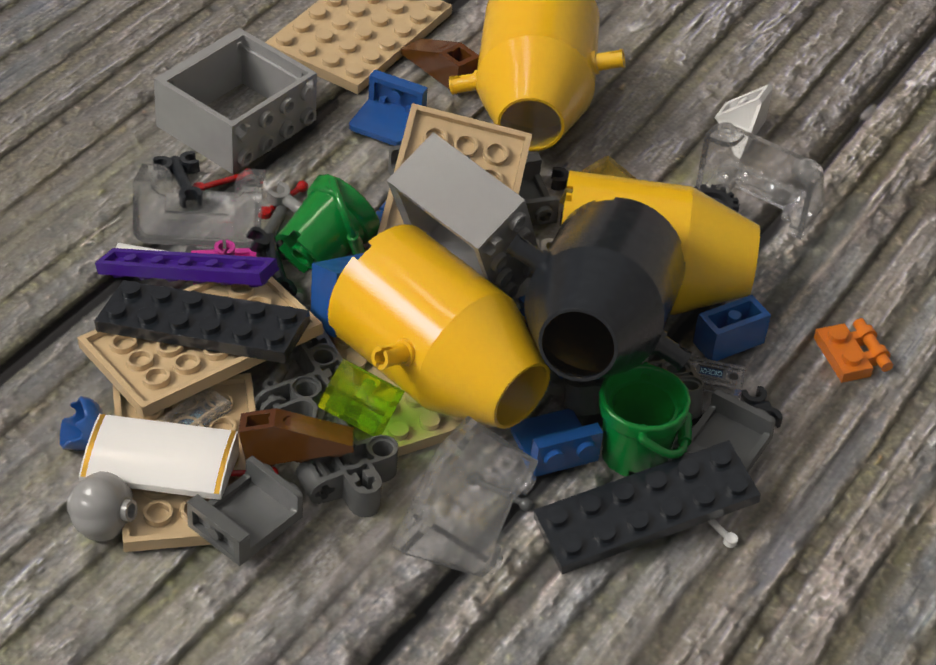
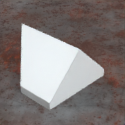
M770 84L725 102L714 117L743 151L746 150L766 121L773 90Z

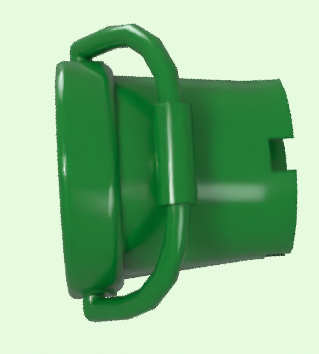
M323 174L317 176L307 191L308 197L275 237L276 242L281 239L284 242L279 247V250L295 268L305 273L309 268L312 269V263L345 257L351 252L353 255L365 253L366 250L363 244H367L369 240L378 234L380 219L366 198L353 186L338 177Z
M644 362L629 371L606 377L603 380L599 391V406L601 416L603 417L602 458L610 469L627 477L629 471L641 472L666 463L668 459L680 458L686 453L688 445L692 442V414L689 412L691 398L688 388L678 376L664 368ZM678 431L679 447L676 450H671Z

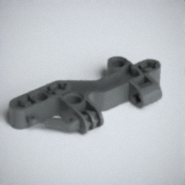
M323 329V334L296 346L286 363H277L270 377L263 382V390L255 397V407L258 411L278 408L348 426L346 422L352 404L353 374ZM295 360L304 375L282 382L290 369L289 362ZM376 435L358 441L354 436L353 453H347L341 457L326 456L313 458L302 462L296 469V476L313 503L321 504L343 498L354 515L365 518L371 517L380 510L382 483L391 480L397 473L399 446L397 441L388 435Z

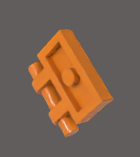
M863 318L854 321L853 327L856 331L850 332L845 323L815 330L814 340L841 383L871 377L873 366L879 365L883 372L893 368L894 364L890 360V352L885 345L879 343L877 332L872 325H867ZM866 345L869 351L863 352L860 346Z

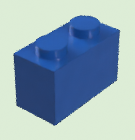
M753 295L698 314L693 343L710 363L765 343L771 314Z

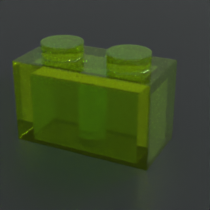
M343 359L328 383L317 407L372 436L382 435L405 391Z

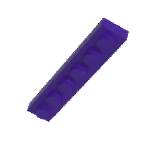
M112 248L95 262L98 274L112 275L114 278L125 276L139 277L141 280L158 278L169 282L187 280L197 284L216 282L225 286L245 284L249 287H260L265 285L279 270L276 258L122 248Z

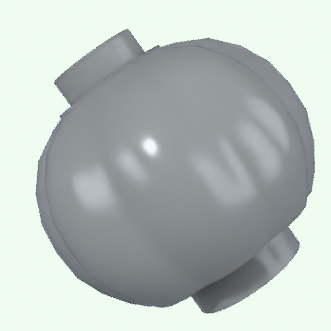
M100 471L87 476L75 486L67 500V512L70 515L73 526L78 532L93 541L106 542L116 538L122 533V528L125 524L132 522L137 515L138 508L136 501L133 500L132 490L120 477L109 472Z

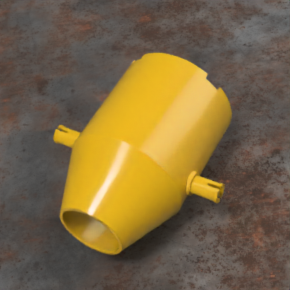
M489 0L485 12L477 70H474L472 74L449 76V88L452 95L477 91L482 104L494 124L531 133L532 138L529 151H541L555 145L588 109L594 96L596 74H600L602 70L626 67L623 48L598 53L600 14L595 0Z
M569 170L567 188L573 189V193H566L562 224L573 211L594 200L596 202L614 200L615 197L632 199L650 206L663 215L673 226L682 242L681 248L686 264L684 279L670 315H677L750 296L758 260L760 243L759 224L692 186Z
M409 224L394 226L369 240L368 243L371 247L358 260L355 257L351 258L340 274L331 293L328 306V322L334 328L336 335L429 411L502 429L513 427L524 420L543 398L549 385L550 370L544 362L526 324V319L521 315L515 301L417 226Z

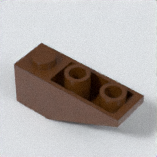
M421 38L400 48L403 56L449 90V76L472 74L478 67L479 55L461 42Z
M278 408L241 413L238 433L245 461L249 457L254 456L260 462L274 466L275 464L293 461L302 463L313 458L326 456L341 457L347 453L354 452L355 433L353 427Z

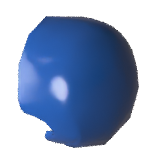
M80 396L77 402L70 403V406L76 410V413L71 417L62 419L60 446L64 450H85L99 414H103V410L97 402L90 397Z

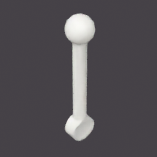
M715 519L707 521L724 538L723 544L726 547L733 548L737 545L738 536L735 533L727 532Z

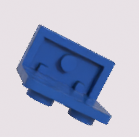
M374 70L369 76V99L351 119L349 129L389 145H401L411 105L414 103L427 107L428 87Z
M570 409L524 419L511 427L510 432L535 477L599 461L603 438L602 429L598 423L582 426L574 411Z

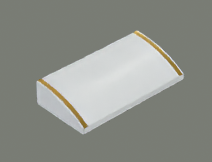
M99 414L85 449L79 473V482L93 473L103 471L117 475L132 489L186 496H196L198 494L202 498L221 500L239 455L238 431Z

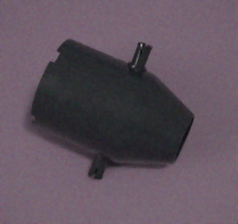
M615 197L614 200L598 202L594 200L580 206L566 218L548 250L541 251L518 233L506 249L505 253L510 254L531 269L530 273L533 276L528 284L524 302L526 322L544 362L559 376L578 382L605 378L635 368L654 353L680 371L692 355L690 350L685 349L666 336L668 332L664 330L684 279L686 262H684L681 248L682 242L670 222L655 209L627 198Z

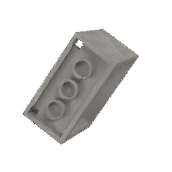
M237 28L154 78L156 126L234 174L316 120L317 73L243 29ZM240 84L246 85L267 98L233 121L207 106Z
M433 132L387 179L404 224L421 228L513 299L518 292L519 286L527 278H532L533 274L530 273L531 269L510 254L505 253L517 233L538 248L526 201Z

